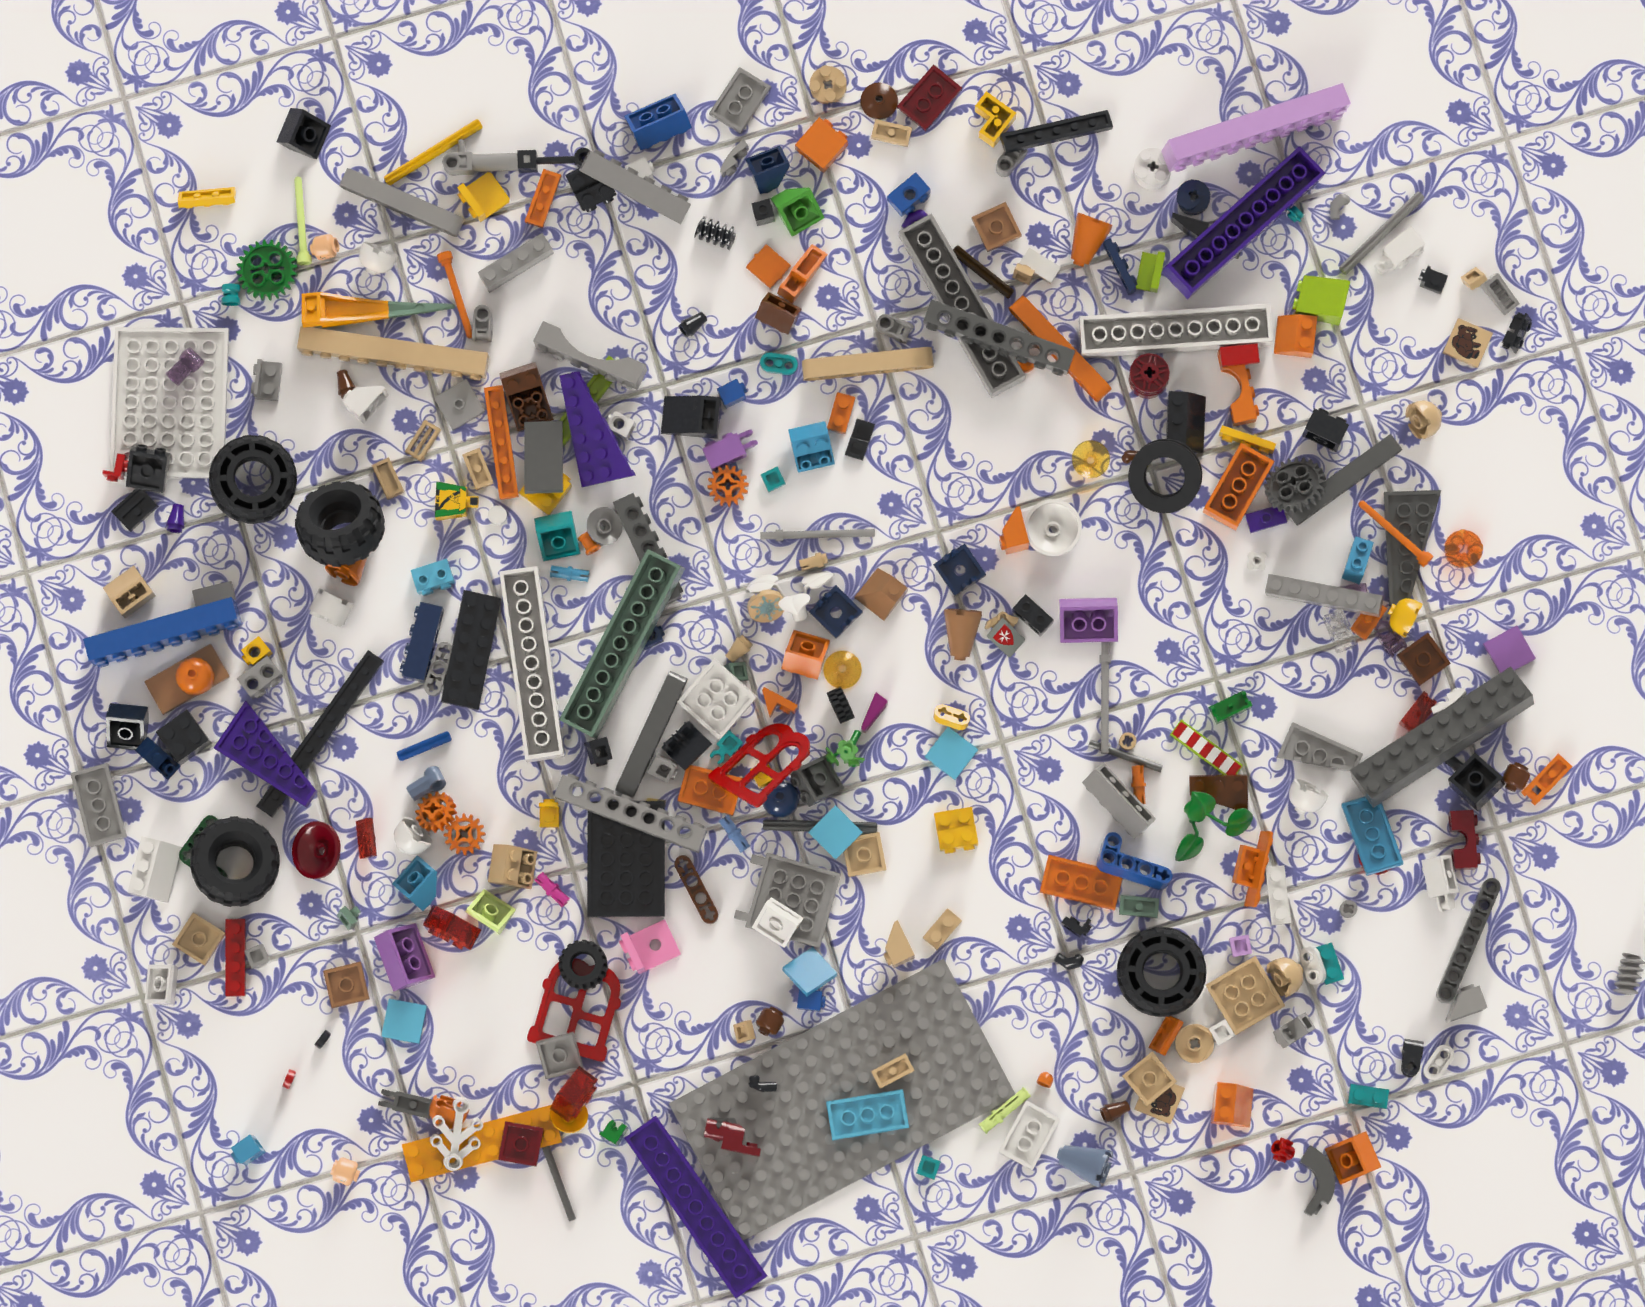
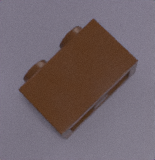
M768 292L762 299L755 318L777 329L779 332L789 335L795 327L802 309Z

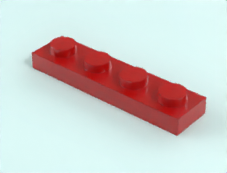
M225 919L226 997L246 996V919Z

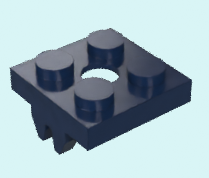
M966 544L953 549L949 554H945L942 559L933 564L954 597L986 576V573ZM958 565H962L965 568V574L962 576H957L954 573V568Z
M835 585L829 592L824 594L822 599L818 600L809 613L837 639L863 611ZM838 607L841 609L842 614L839 618L831 616L832 608Z

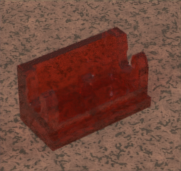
M1423 691L1398 724L1407 731L1413 730L1425 722L1432 713L1431 707L1435 706L1437 701L1429 698L1428 693Z

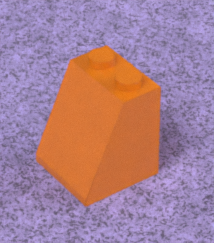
M1217 1082L1214 1085L1211 1124L1250 1128L1254 1089L1239 1084Z

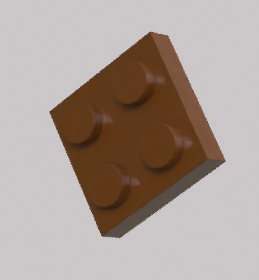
M1429 633L1396 655L1418 686H1421L1451 664Z

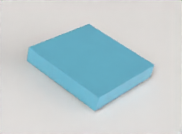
M947 727L925 755V758L956 780L979 749L950 727Z
M835 805L808 833L836 860L863 832Z
M389 999L381 1037L420 1044L427 1005Z

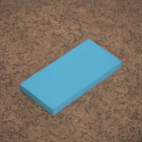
M903 1089L826 1102L832 1141L909 1128Z

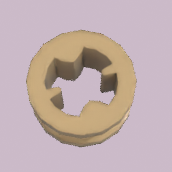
M1129 732L1122 734L1119 739L1120 747L1126 751L1132 750L1137 742L1135 735ZM1127 736L1133 740L1131 746L1128 747L1126 746L1127 744L1124 745L1122 743Z

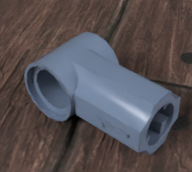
M431 766L424 771L423 777L407 786L406 789L412 799L416 801L431 791L442 790L446 786V781L439 767Z

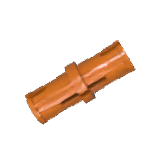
M1144 765L1131 766L1133 794L1142 804H1146Z

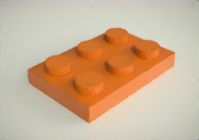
M690 765L685 770L677 801L734 816L738 797L709 780L708 775L713 770ZM726 774V776H728L736 782L743 779L737 776Z

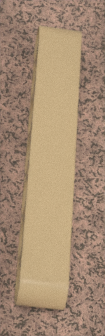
M931 347L802 360L804 381L923 370L934 367Z

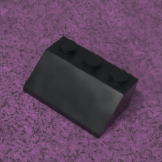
M1183 391L1168 392L1166 439L1180 441L1190 447L1194 453H1204L1206 396Z

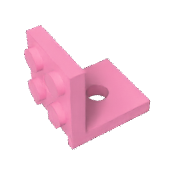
M665 919L632 935H629L628 932L620 935L622 940L619 943L624 953L628 952L630 958L627 959L633 971L637 970L639 974L681 955ZM653 940L661 942L659 950L654 951L650 948V943Z

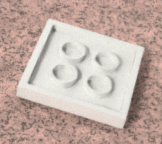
M713 659L677 703L720 740L757 699V696L721 663Z

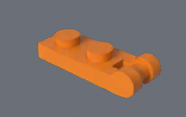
M1558 753L1521 793L1524 796L1527 795L1532 800L1531 803L1536 805L1573 766ZM1535 786L1541 791L1538 795L1532 790Z

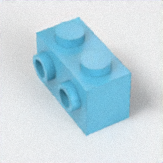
M447 559L410 570L419 595H430L434 593L433 590L439 588L441 590L449 589L452 587L451 584L455 583Z

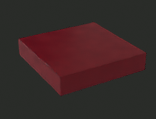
M505 1121L498 1160L537 1167L544 1128Z

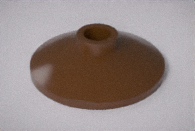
M881 82L873 83L862 92L860 99L861 108L870 118L878 120L888 118L897 108V94L888 84ZM880 96L883 98V100L881 102H877L876 97Z

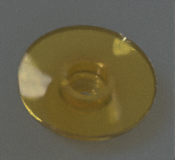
M1093 440L1084 441L1073 451L1072 465L1075 471L1085 478L1099 477L1109 467V452L1100 442ZM1093 458L1094 463L1089 464L1087 459Z
M837 651L826 659L823 672L825 679L830 685L835 688L841 686L842 689H846L858 682L861 677L862 667L859 659L853 653ZM842 665L846 667L844 672L839 671V667Z

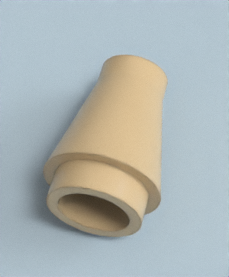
M744 635L736 638L725 656L734 663L737 659L748 653L753 644Z

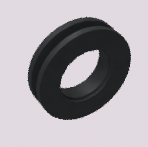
M1173 439L1154 440L1143 446L1133 458L1128 472L1129 487L1135 499L1145 508L1157 513L1177 512L1193 501L1201 487V463L1194 451L1180 441ZM1168 457L1176 460L1181 465L1185 481L1177 492L1162 495L1155 492L1149 486L1146 479V471L1148 465L1153 460Z

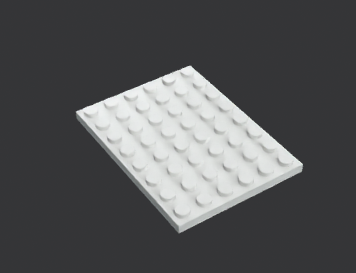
M115 327L109 471L114 472L117 453L125 454L129 460L131 448L133 446L136 447L137 444L147 445V449L150 450L164 448L167 453H171L169 471L166 478L209 479L211 463L218 451L225 445L228 328Z

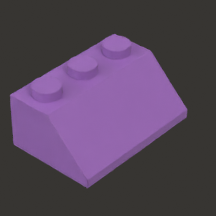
M1117 598L1059 599L1060 643L1118 642Z
M416 923L389 929L374 937L393 992L435 978Z

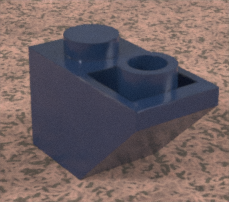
M148 736L135 750L167 780L181 767Z

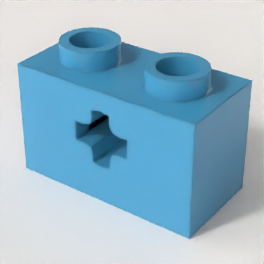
M1355 536L1341 579L1360 585L1374 542Z
M248 1135L231 1147L233 1151L231 1156L235 1162L246 1166L266 1153L260 1142L253 1135Z

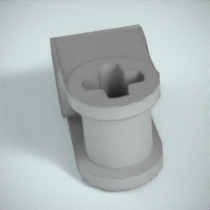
M1019 150L1006 154L1003 152L997 160V174L1001 177L1011 175L1018 164L1023 161L1028 150ZM1006 163L1010 168L1005 170L1000 165Z
M478 305L474 309L472 341L488 340L492 342V313L488 306ZM482 310L488 312L487 317L484 319L478 317V313Z
M882 314L877 320L876 327L881 334L891 337L900 343L907 344V337L910 330L914 328V325L889 314ZM887 320L890 323V327L883 328L880 322Z

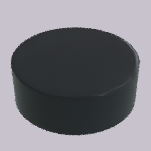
M325 1030L314 1045L321 1049L330 1038L331 1033Z

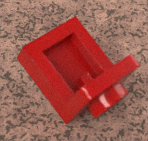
M117 453L114 472L106 470L102 472L103 476L107 477L106 480L118 482V479L124 480L125 471L127 472L129 460L127 456Z

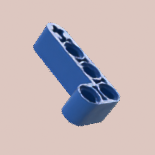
M1110 832L1106 835L1101 844L1096 863L1100 871L1157 890L1167 888L1173 878L1172 871L1169 868L1121 853V836L1116 832ZM1108 841L1113 842L1115 846H1111ZM1103 858L1109 859L1111 863L1105 862ZM1122 864L1127 865L1129 869L1123 868ZM1140 870H1144L1147 875H1143Z

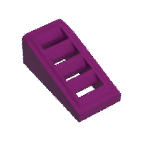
M877 692L874 694L862 723L861 731L863 733L869 730L888 705V701Z

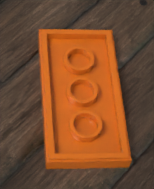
M1048 855L1039 893L1115 911L1123 878L1102 872L1094 865Z

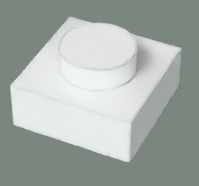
M1226 1019L1208 1029L1218 1046L1235 1036Z

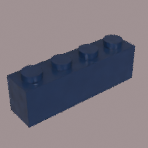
M420 602V605L416 606L414 617H416L415 625L412 624L410 627L409 635L411 640L410 643L406 644L404 654H407L405 662L402 661L400 666L403 678L425 683L444 614L443 607Z

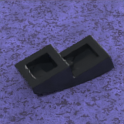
M856 419L845 452L846 456L863 461L875 427L874 423Z

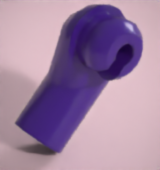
M922 209L909 213L901 227L904 229L928 216V214Z

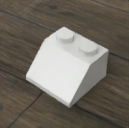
M382 385L356 387L344 395L343 404L350 413L364 424L389 395Z

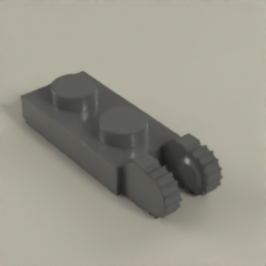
M381 1090V1094L393 1096L395 1099L393 1104L379 1101V1106L414 1116L431 1118L429 1108L432 1099L399 1091Z

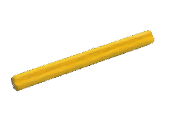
M478 119L472 121L385 175L384 180L386 184H394L457 145L459 139L465 140L483 128L481 122Z

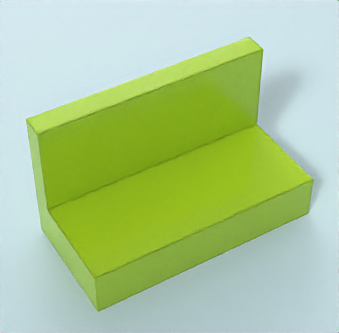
M1158 251V254L1142 252L1136 289L1153 293L1158 292L1165 252Z

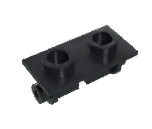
M1518 312L1517 315H1514L1509 328L1515 331L1507 330L1502 340V347L1505 349L1511 348L1515 354L1523 346L1524 336L1532 326V320L1527 313L1524 315Z

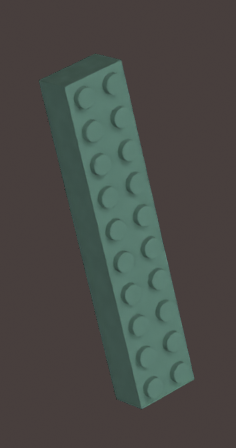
M647 549L559 718L560 721L593 738H598L685 570L684 567Z

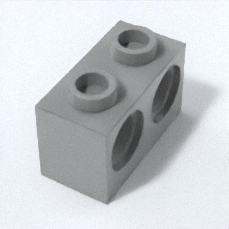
M266 656L238 677L237 680L252 699H258L266 693L265 690L267 688L278 685L282 681L283 675L272 660ZM273 669V675L266 678L264 676L265 671ZM257 680V688L249 689V683Z

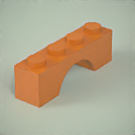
M1218 350L1217 356L1221 372L1232 375L1240 385V396L1229 408L1233 427L1256 422L1257 416H1259V409L1253 402L1255 392L1253 386L1250 387L1249 380L1251 379L1249 368L1246 369L1245 365L1221 367L1220 351Z

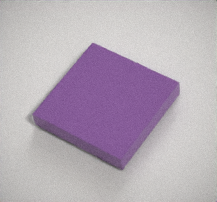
M1517 625L1483 643L1499 674L1510 666L1515 671L1536 659Z

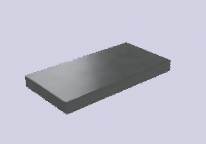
M563 421L524 422L525 494L563 492Z

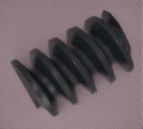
M703 216L698 223L694 238L699 234V240H703L706 236V242L709 243L713 239V245H717L720 241V247L724 248L727 244V250L730 251L736 237L734 226L727 230V224H724L720 228V221L713 225V219H710L706 223V217Z

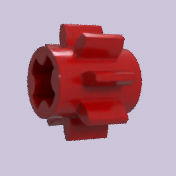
M1282 1137L1280 1140H1276L1271 1146V1152L1274 1154L1273 1159L1283 1163L1291 1160L1295 1155V1148L1292 1147L1294 1142Z

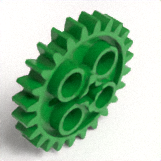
M263 239L262 245L255 241L256 247L249 245V252L243 250L246 256H239L242 263L237 264V267L241 269L236 271L237 275L241 276L238 278V281L243 283L241 286L243 289L248 288V295L254 292L253 297L255 299L259 295L262 301L265 299V296L271 301L272 295L279 299L280 292L286 295L284 290H292L289 284L296 283L292 278L298 276L293 271L298 269V266L293 264L296 262V258H290L293 255L292 251L287 252L288 247L286 245L281 248V242L274 245V241L271 239L270 243L267 244L265 239ZM279 256L280 261L278 263H271L273 257ZM256 258L262 259L259 265H252ZM266 267L270 268V270H268V273L264 272L266 270ZM275 275H282V279L279 282L273 281ZM263 277V281L260 284L254 283L255 278Z

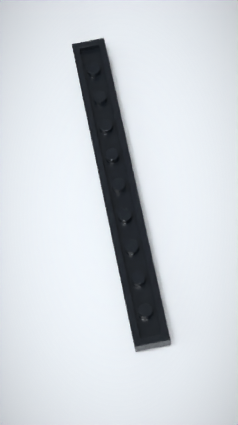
M368 650L292 755V760L303 774L384 663V660ZM271 785L256 807L273 818L288 796Z

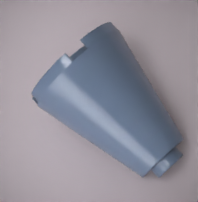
M1070 1145L1059 1148L1057 1153L1059 1164L1095 1187L1101 1188L1100 1183L1104 1184L1112 1164L1108 1160L1109 1157L1113 1158V1151Z

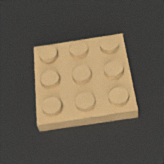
M1256 956L1205 985L1235 1036L1285 1007Z

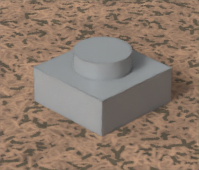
M263 943L245 950L251 969L270 962Z

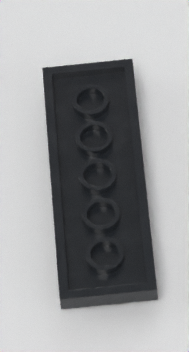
M463 590L441 703L479 710L501 602L500 597Z

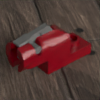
M710 1117L707 1119L704 1137L719 1143L722 1141L721 1149L757 1157L761 1155L762 1149L758 1148V1144L747 1142L746 1145H743L746 1130L737 1124L735 1118Z

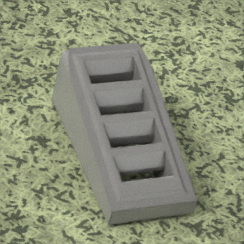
M1499 273L1493 274L1487 281L1481 284L1484 292L1503 315H1506L1520 304ZM1493 282H1496L1497 284L1492 288L1489 286ZM1498 288L1502 289L1497 294L1494 293ZM1503 294H1506L1507 296L1501 301L1498 299ZM1510 299L1512 302L1504 307L1503 304Z

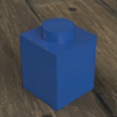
M735 379L717 388V393L727 409L745 400L747 389L743 382L739 383L738 379Z
M799 989L797 1009L821 1012V1008H825L826 996H822V991H815L806 997Z

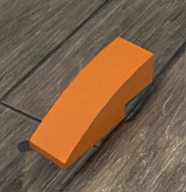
M812 244L779 286L777 294L793 304L828 254Z

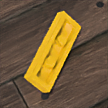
M235 187L182 191L178 195L179 208L189 209L197 206L230 205L235 203L236 189Z
M1224 425L1221 426L1218 435L1226 442L1232 443L1235 441L1240 444L1243 443L1250 448L1258 449V452L1264 455L1273 454L1276 446L1274 442Z

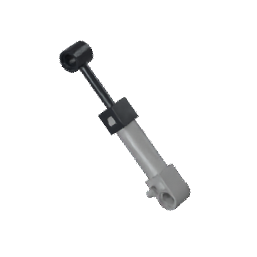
M459 139L458 152L447 153L443 157L442 164L446 173L453 176L474 175V172L494 171L538 172V165L575 163L580 168L582 162L579 159L582 156H586L589 149L580 148L574 156L538 157L536 150H517V153L473 154L472 152H465L464 140ZM454 160L457 162L455 167H448L450 161Z

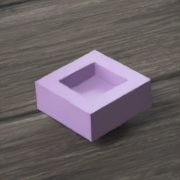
M1249 935L1229 938L1233 958L1252 954Z

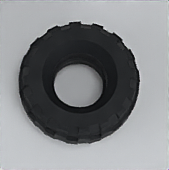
M245 435L229 441L215 455L209 471V488L218 508L231 519L247 524L265 523L279 516L291 503L297 487L296 467L289 452L277 441L261 435ZM249 461L264 464L271 474L270 487L266 492L258 496H249L242 493L235 482L237 469Z
M336 481L332 482V484L326 486L324 484L318 487L316 491L310 492L306 496L305 501L300 503L295 519V529L299 542L309 557L325 566L330 564L332 567H341V565L345 564L348 566L355 564L360 559L364 560L371 551L374 552L377 549L384 535L385 519L377 497L373 496L369 489L361 484H355V482L346 481V483ZM350 523L343 528L331 530L339 524Z
M238 816L219 819L205 827L195 840L190 856V869L198 889L209 900L227 907L247 906L263 898L274 885L280 866L278 846L269 831L263 825L261 826L256 823L255 820ZM237 846L246 849L251 854L253 868L246 877L229 879L219 872L216 861L219 853L225 848Z
M1154 927L1138 933L1125 945L1117 963V981L1123 996L1135 1009L1150 1016L1169 1017L1185 1011L1199 998L1206 982V963L1201 949L1190 936L1174 928ZM1159 953L1172 956L1180 967L1179 980L1173 987L1165 990L1155 989L1150 986L1145 980L1143 973L1146 961L1151 956Z

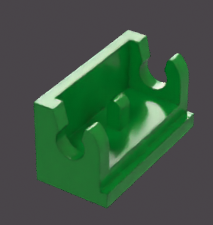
M1241 691L1208 707L1216 724L1222 723L1252 708L1253 705L1248 700L1245 691Z
M611 1120L599 1135L618 1146L629 1128L623 1123L617 1128L615 1127L616 1122Z

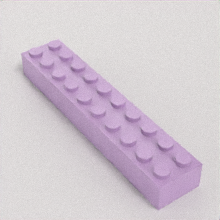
M1343 83L1169 139L1161 152L1169 172L1174 170L1180 172L1185 170L1186 166L1192 164L1193 166H1198L1207 159L1211 161L1217 160L1223 154L1228 153V155L1237 153L1238 149L1244 147L1245 149L1253 148L1256 146V143H1269L1275 137L1280 136V138L1289 136L1290 132L1296 130L1297 132L1305 131L1308 129V126L1314 125L1317 127L1330 119L1332 121L1339 120L1347 112L1351 102Z

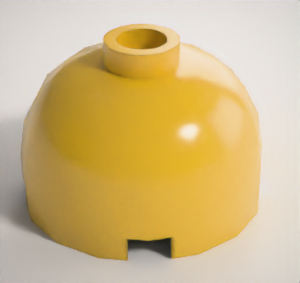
M1404 598L1396 605L1392 604L1387 613L1391 615L1389 619L1391 628L1406 638L1423 604L1410 598Z

